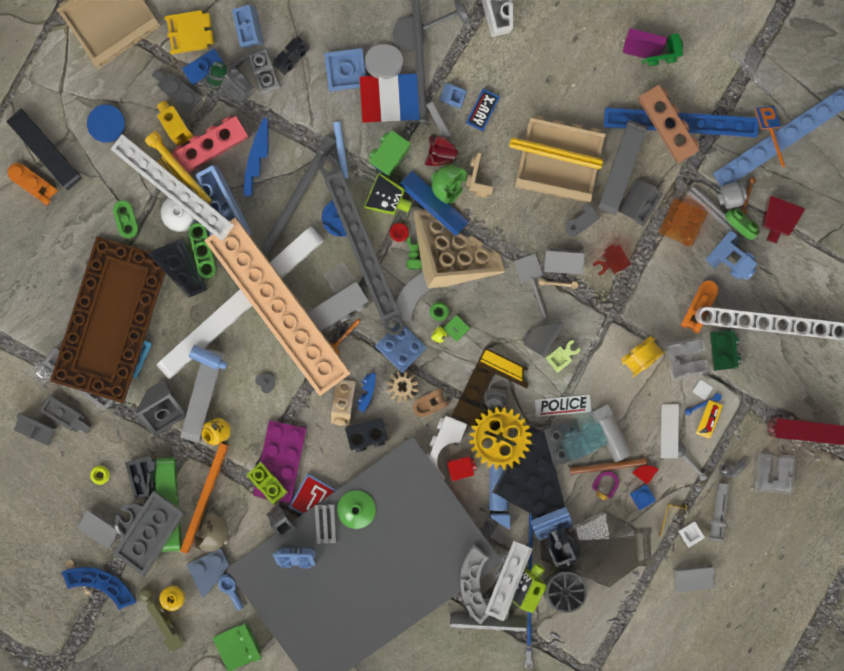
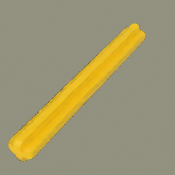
M512 137L509 143L510 148L587 167L601 169L603 159L515 137Z

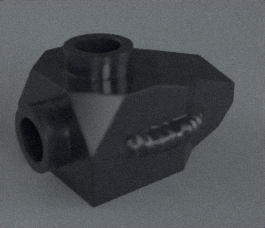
M563 527L548 533V550L555 566L564 564L566 567L574 564L575 560L580 556V547L567 528Z

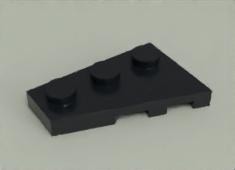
M183 238L148 253L188 298L208 290Z

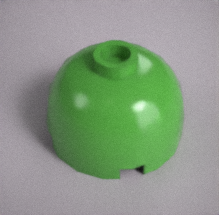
M445 165L439 170L434 171L431 176V186L434 195L446 204L448 202L453 203L463 190V188H460L462 181L466 183V170L455 165Z

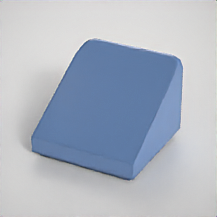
M445 83L439 101L461 108L467 90Z
M491 513L492 519L510 529L509 513Z

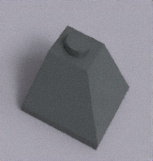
M558 322L533 328L532 331L527 330L522 338L525 341L523 345L540 356L545 357L563 328L564 323Z
M164 379L147 389L136 410L137 415L155 436L186 417L185 410Z

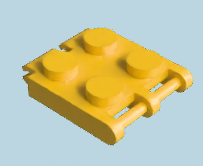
M202 10L164 16L169 32L167 33V38H170L171 44L170 55L206 50L208 45L214 44L212 30L205 31V28L212 27L209 13L203 14ZM171 20H173L174 32H172ZM173 37L176 39L177 49H175Z

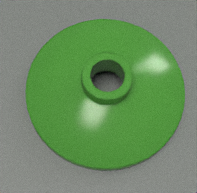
M353 490L341 497L337 506V513L344 525L353 529H360L372 522L376 513V506L369 494L360 490ZM353 507L359 508L358 514L353 513Z

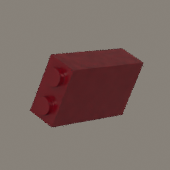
M771 417V421L767 423V432H769V436L774 438L844 445V425Z

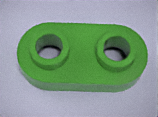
M118 201L113 207L118 231L125 238H133L138 233V224L133 207L127 201ZM122 207H126L127 212L125 214H122L120 212ZM128 225L132 226L131 232L126 231Z
M732 208L725 214L727 221L747 239L754 240L759 235V226L754 221H750L739 208Z

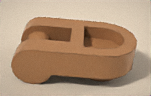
M439 388L417 399L413 404V412L419 417H425L449 404L447 400L444 401L442 397L443 392ZM435 398L437 405L432 406L430 399Z

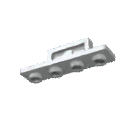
M507 612L504 621L489 615L480 625L470 613H450V627L519 632L527 631V618L508 616Z

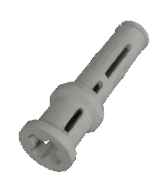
M718 483L714 516L710 521L711 532L707 540L725 542L723 536L725 526H727L725 514L730 485Z

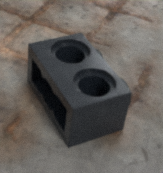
M382 417L345 428L350 449L355 450L356 453L367 450L366 446L374 444V447L385 445V441L388 440ZM373 428H379L382 431L380 438L372 437L371 430ZM355 433L363 435L362 443L358 444L353 441Z

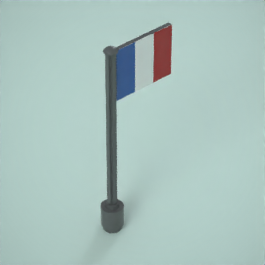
M412 0L416 74H399L390 79L373 76L359 77L362 123L409 120L427 123L429 121L426 108L420 0Z

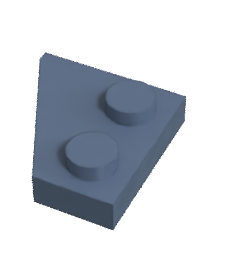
M222 548L187 564L202 598L208 594L230 565Z

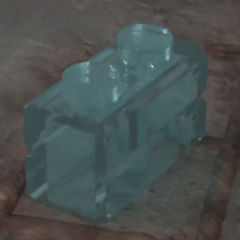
M588 422L580 426L582 430L578 432L573 430L565 434L566 438L561 440V444L566 451L565 453L569 461L579 460L608 444L599 423L592 424Z

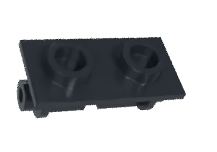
M299 36L293 38L285 47L289 51L288 54L281 51L273 60L274 63L272 65L284 76L293 69L294 65L300 58L306 55L310 48Z

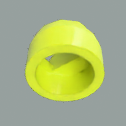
M438 326L433 332L431 339L442 343L444 340L441 338L443 336L447 337V332L441 326Z

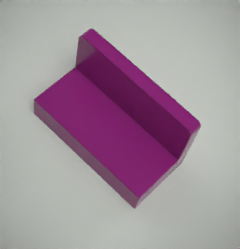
M629 28L622 52L643 59L661 56L667 38Z

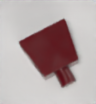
M769 196L762 222V227L770 230L766 241L777 244L780 235L790 236L805 208L774 196Z

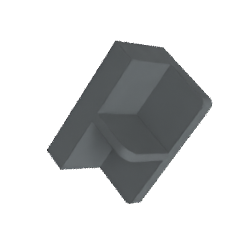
M23 412L18 413V421L14 431L27 436L28 439H34L49 446L57 428Z

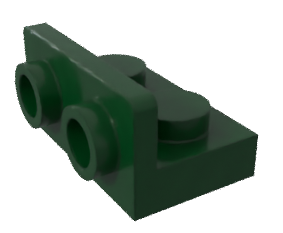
M735 330L710 332L713 371L739 369L738 364H741V354L737 353L739 335L735 334Z

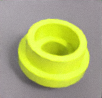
M96 466L92 469L90 477L95 484L102 485L109 480L110 473L106 467ZM99 471L104 474L102 479L97 476Z

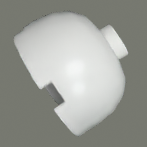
M169 197L162 204L160 211L161 219L169 229L184 232L188 231L197 222L196 219Z

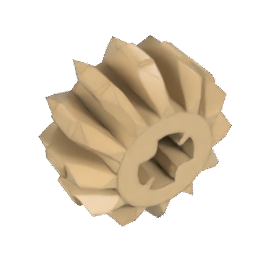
M397 371L399 378L397 379L393 374L390 376L395 382L387 381V385L393 386V388L387 389V392L394 391L395 393L391 395V399L398 395L397 402L399 403L402 396H404V400L407 403V395L409 394L414 399L415 395L411 391H419L418 388H412V385H417L419 382H411L415 377L414 374L408 379L406 378L408 371L404 372V377L401 376L400 371ZM400 381L407 383V391L404 392L402 390L401 392L398 390L400 387L398 383Z

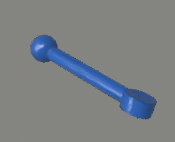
M717 393L709 400L720 401L722 397ZM709 400L692 408H686L685 414L691 415L693 411L707 405Z

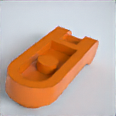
M14 163L9 166V178L48 206L50 203L49 199L58 192V189L21 163ZM43 187L47 189L44 195L39 193Z
M704 281L700 284L680 326L688 327L696 334L699 333L703 324H700L698 321H691L690 319L692 315L695 316L699 308L712 307L718 294L716 283ZM706 310L701 315L704 321L709 313Z

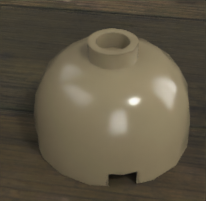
M213 513L206 514L199 525L198 530L201 531L199 537L195 536L194 546L202 551L215 552L228 543L230 535L223 518Z

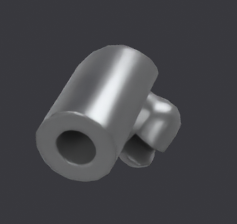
M740 459L735 465H720L719 472L724 477H737L748 465L744 460Z

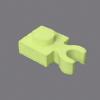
M573 340L567 343L566 349L563 350L559 346L545 358L557 373L572 362L569 357L570 355H576L581 350L580 348L576 351L570 349L571 344L574 343Z

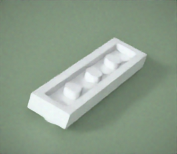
M513 541L485 611L486 614L502 621L505 620L532 548Z

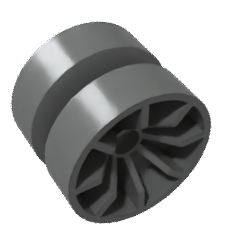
M560 570L553 572L546 578L544 582L546 589L543 596L550 607L563 613H571L583 606L587 598V587L579 575Z

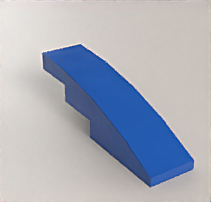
M263 118L249 153L244 183V196L253 197V177L261 178V158L269 159V120L267 118Z

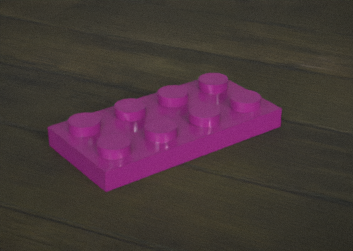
M269 420L260 462L266 466L288 491L279 501L291 503L307 428ZM255 486L253 496L266 498L261 490Z

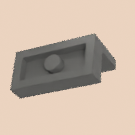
M637 179L618 211L644 227L663 193L653 185Z

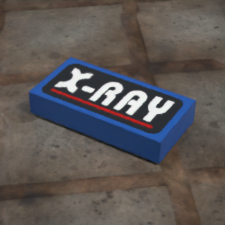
M482 89L466 124L483 132L500 97Z

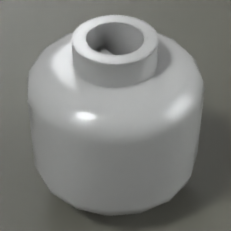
M733 182L721 186L717 197L720 205L724 204L726 209H732L744 205L747 194L743 185Z

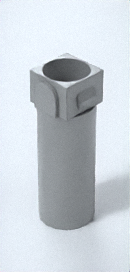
M606 404L591 411L592 419L596 423L614 462L632 455L609 405Z

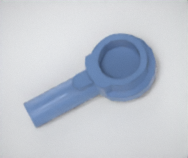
M230 574L222 575L218 580L219 589L229 594L237 611L242 609L243 605L235 591L237 583Z

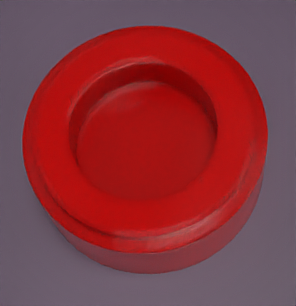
M396 223L390 228V236L395 242H403L408 238L409 230L403 223Z

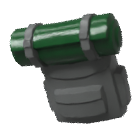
M244 54L229 67L222 62L217 61L213 63L206 76V86L211 89H218L222 86L228 91V96L240 103L247 100L253 93L254 86L237 69L245 62L247 55Z

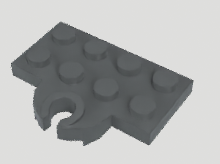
M158 491L152 492L145 505L130 503L120 508L122 511L130 513L131 519L129 522L121 514H117L114 527L123 539L113 554L142 576L148 573L186 514L185 511Z

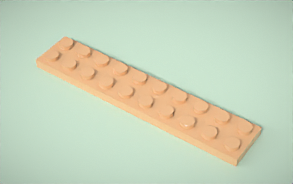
M235 217L230 221L235 226L223 241L214 234L204 241L319 396H321L351 374V371Z

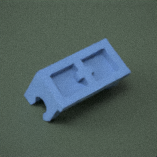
M246 5L232 9L240 47L250 48L252 45H263L264 40L256 7Z

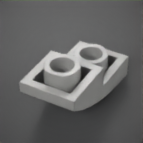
M267 50L248 55L262 95L280 89Z

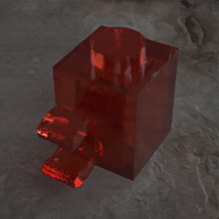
M614 244L604 249L605 254L602 257L605 262L596 261L592 264L593 267L598 264L602 266V271L598 272V275L604 274L608 269L615 275L631 265L621 246L615 247Z

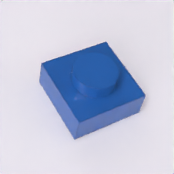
M646 484L630 493L639 511L656 501Z

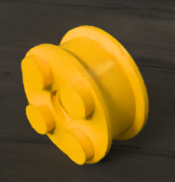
M648 337L621 359L622 365L626 364L633 373L632 378L647 369L666 353L655 343L656 338Z

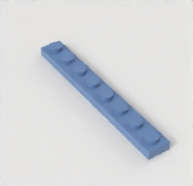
M839 89L776 131L775 136L780 151L844 110L843 90ZM771 135L712 174L720 187L736 182L777 154Z

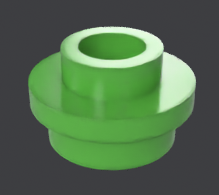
M436 302L430 307V315L434 320L442 321L447 318L449 309L445 303ZM437 308L443 309V313L441 315L436 314L435 311Z

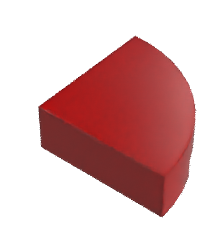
M644 465L634 469L632 474L648 485L659 469L654 466Z

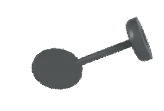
M454 0L456 11L424 25L421 22L422 43L426 40V29L456 15H459L463 23L471 21L462 0ZM413 17L402 18L393 27V41L397 47L405 51L415 50Z

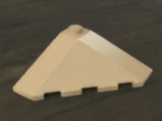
M427 210L414 211L422 271L427 288L451 286L505 272L499 253L494 250L492 253L481 247L483 243L472 235L468 238L459 232L455 236Z

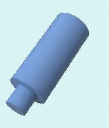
M197 345L192 347L189 358L216 370L218 368L225 370L228 365L227 362L222 360L223 357Z

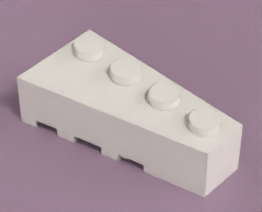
M482 0L491 37L510 33L513 29L512 0Z

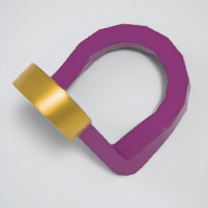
M611 471L600 473L592 483V489L596 491L595 495L605 501L607 498L611 499L618 488L619 479ZM605 475L612 476L615 480V485L609 494L602 493L597 488L600 479Z

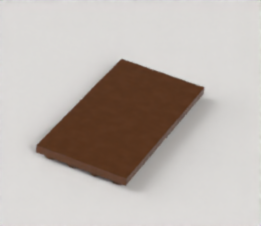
M96 236L50 382L125 404L166 274L148 255L150 251Z

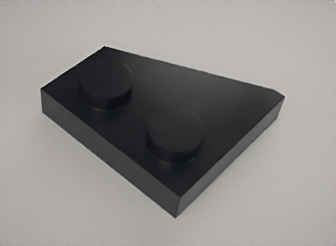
M156 455L125 462L135 499L150 496L154 491Z

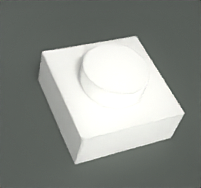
M695 521L678 530L688 548L705 538Z

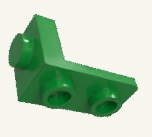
M679 33L666 37L669 54L645 58L641 61V64H648V67L660 65L659 62L666 61V64L678 62L677 59L683 56V40L680 38Z

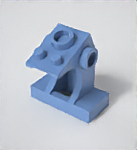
M730 230L706 258V261L713 269L722 262L732 269L730 273L736 279L747 280L756 272L755 266L757 263L754 262L756 258L749 252L745 254L735 246L740 240ZM733 252L741 257L735 265L727 260Z

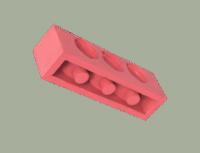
M231 115L222 120L223 124L218 127L215 125L205 130L206 134L201 137L199 135L194 136L189 140L190 143L184 147L183 145L177 146L172 150L174 152L172 155L190 173L245 141L249 136L237 116L232 117ZM223 130L230 131V137L226 140L220 137ZM213 140V147L209 150L205 149V141ZM191 149L197 151V156L194 159L188 158V152Z

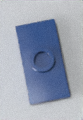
M213 48L182 68L191 84L195 85L206 78L213 63L217 61L223 63V61Z

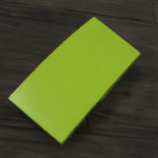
M262 462L246 474L273 505L288 493Z

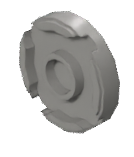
M388 44L373 46L365 56V67L373 77L390 79L397 76L402 70L403 56L394 46Z

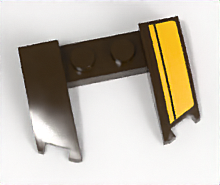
M485 347L451 416L470 426H478L476 419L482 420V413L488 416V412L477 406L493 373L527 389L528 383H524V371H528V368ZM494 422L491 425V430L493 431L500 428L499 422ZM488 431L485 432L493 437L496 436Z

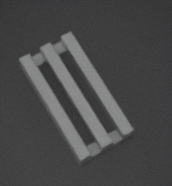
M434 102L426 104L441 136L447 139L450 138V133Z
M335 504L315 505L317 544L336 543ZM327 508H330L332 538L328 539ZM320 509H323L324 539H321Z

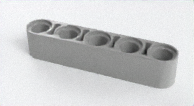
M205 348L206 350L223 357L222 360L224 359V352L213 350L210 348ZM203 363L200 364L182 428L181 438L200 443L203 425L208 417L221 368L216 370Z

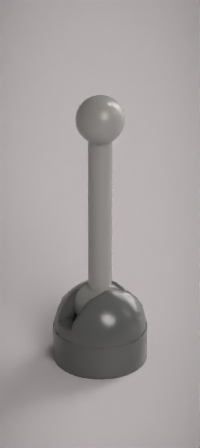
M678 441V458L683 457L699 474V478L706 480L707 475L702 473L685 455L686 447L681 441Z

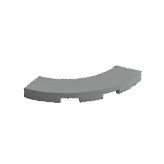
M423 272L414 277L403 288L396 300V306L402 321H411L414 307L419 299L426 292L433 289L427 288Z
M473 544L462 564L460 588L466 608L481 625L489 615L485 613L488 603L481 593L479 579L482 568L489 556Z

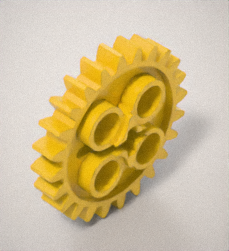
M496 407L495 413H492L489 409L488 416L482 413L483 419H476L478 426H471L475 433H469L474 438L469 443L475 445L471 451H478L475 455L476 459L482 457L481 464L488 462V468L494 464L496 470H498L500 465L506 470L507 464L513 468L514 461L520 464L518 458L522 457L525 459L526 457L523 452H530L526 445L532 444L530 440H527L532 434L526 432L530 429V426H523L526 423L525 418L519 420L521 417L520 413L514 416V410L511 409L507 413L505 407L502 412ZM499 422L500 428L496 431L491 430L492 423ZM512 429L518 430V435L515 438H510L508 435ZM488 431L498 437L503 435L506 440L515 442L517 445L513 446L502 440L499 442L495 437L486 435L485 432ZM490 439L493 441V445L490 448L483 447L486 440ZM504 447H510L511 449L507 456L501 455V450Z

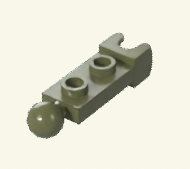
M148 587L141 588L138 592V597L142 602L147 603L146 607L166 638L164 643L172 653L186 642L179 631H174L175 625L170 618L167 619L164 615L165 609L160 602L157 603L156 600L152 599V590Z

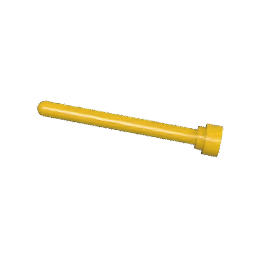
M154 131L145 139L148 146L157 149L192 190L205 202L211 204V198L162 144V137L158 132Z

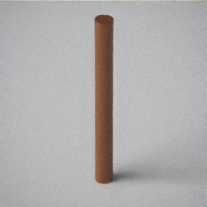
M638 458L618 462L570 467V475L647 465L646 458Z

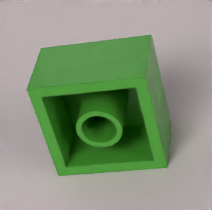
M392 130L390 133L385 132L380 139V147L378 149L374 148L369 155L370 165L388 178H390L411 148L410 142Z

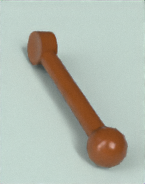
M755 177L749 178V186L746 193L747 199H745L744 205L740 209L744 215L747 213L746 207L752 186L756 182Z

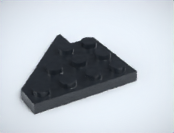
M529 425L530 429L526 432L531 433L532 436L527 438V440H530L532 444L526 445V447L529 448L530 452L524 451L523 454L526 458L519 457L520 464L514 461L513 468L509 464L506 465V470L501 474L492 493L539 518L546 514L550 504L559 509L564 508L565 504L545 433Z

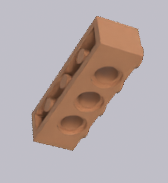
M657 85L639 96L638 101L674 160L679 164L699 151L697 147L700 145L694 136L691 138L688 133L690 129L684 120H680L677 115L679 110L674 103L671 104L667 99L669 94L666 89ZM655 103H663L665 110L658 112L655 109ZM672 119L675 123L674 128H667L665 120ZM677 135L684 137L685 143L683 145H678L675 142Z

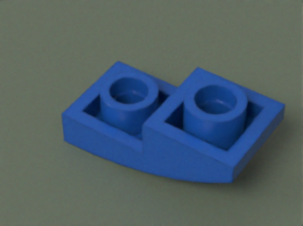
M374 372L371 375L367 373L361 382L364 384L362 389L368 392L367 395L362 394L357 401L359 404L357 409L363 413L367 409L376 385V373Z

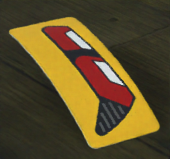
M708 401L696 434L706 438L711 437L723 405Z

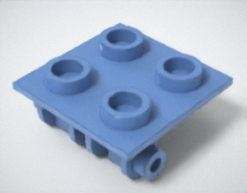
M398 323L391 331L399 330L400 324ZM405 325L399 335L387 334L375 345L402 373L427 349Z
M280 548L276 553H273L277 565H280L282 568H291L292 565L299 566L300 568L316 566L314 561L316 551L312 550V548H302V554L300 548H298L297 554H295V548H292V553L291 548Z

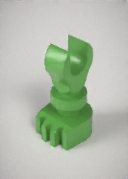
M409 236L407 245L410 248V253H408L410 260L406 261V269L422 270L421 260H418L420 257V253H418V239L417 244L412 245Z

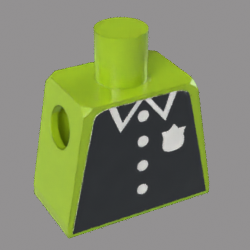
M378 173L364 208L395 216L397 209L408 213L412 202L403 198L405 193L403 188Z
M535 563L531 570L524 569L513 597V602L520 609L534 613L546 589V584L540 578L545 568L538 563Z

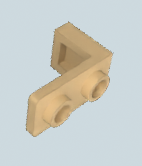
M477 152V157H472L470 166L474 168L473 175H468L466 186H469V191L475 192L477 197L487 198L488 195H492L493 187L475 183L481 153Z
M341 380L336 384L331 411V423L338 426H350L355 390L354 381Z

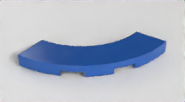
M76 567L61 571L68 589L80 586L99 589L114 601L118 610L136 603L134 596L127 586L117 577L106 571L90 567Z

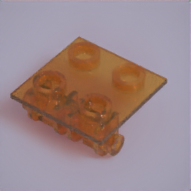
M674 199L658 233L687 247H692L708 212Z

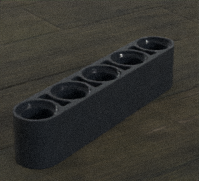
M21 108L6 121L67 191L82 179L76 169Z

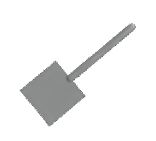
M536 254L515 260L514 264L521 283L531 280L543 317L546 319L547 314L534 278L543 275Z

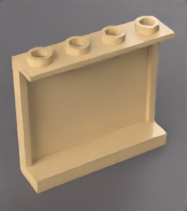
M65 0L56 9L97 69L161 27L144 0Z
M541 116L530 118L525 140L600 158L606 135L602 133V130L591 128L590 131L584 130L583 126L577 124L566 126L563 121L553 120L552 123L545 121L546 118ZM523 151L515 187L590 203L597 169Z

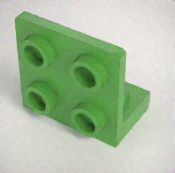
M247 621L213 637V641L228 671H233L252 661H259L263 657V653Z

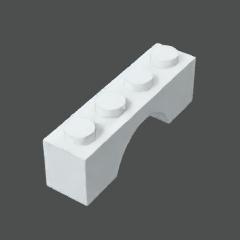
M448 415L445 416V419L440 418L437 426L440 431L438 436H433L429 445L433 447L431 453H426L444 480L446 476L440 471L437 463L438 454L444 446L460 442L467 426L466 423Z

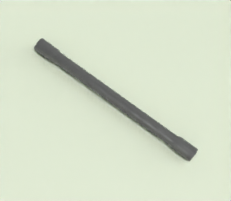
M327 135L324 137L316 155L263 244L261 251L266 258H268L277 239L319 169L321 159L328 155L336 140Z

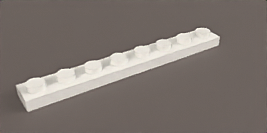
M123 134L111 148L115 154L220 240L223 241L235 226Z

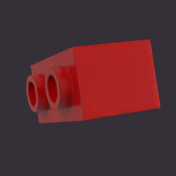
M469 455L447 460L452 481L474 476V471L477 470L474 458L470 459Z

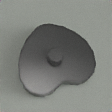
M260 374L256 377L255 382L261 386L262 392L269 393L274 388L275 378L270 374Z

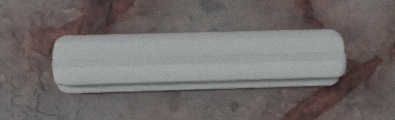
M693 186L689 190L688 194L727 230L733 228L725 217L726 213L700 189Z

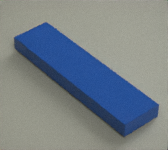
M413 171L399 184L401 188L455 236L469 223L450 204L439 200L434 195L432 188Z

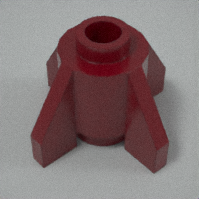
M429 136L430 147L424 162L425 165L442 166L456 161L458 149H456L453 143L444 136Z

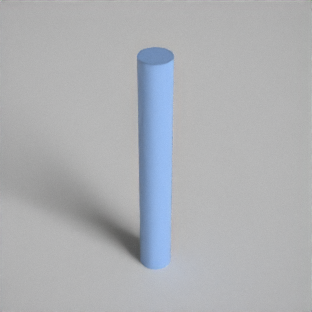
M334 122L339 166L344 178L349 179L341 122Z

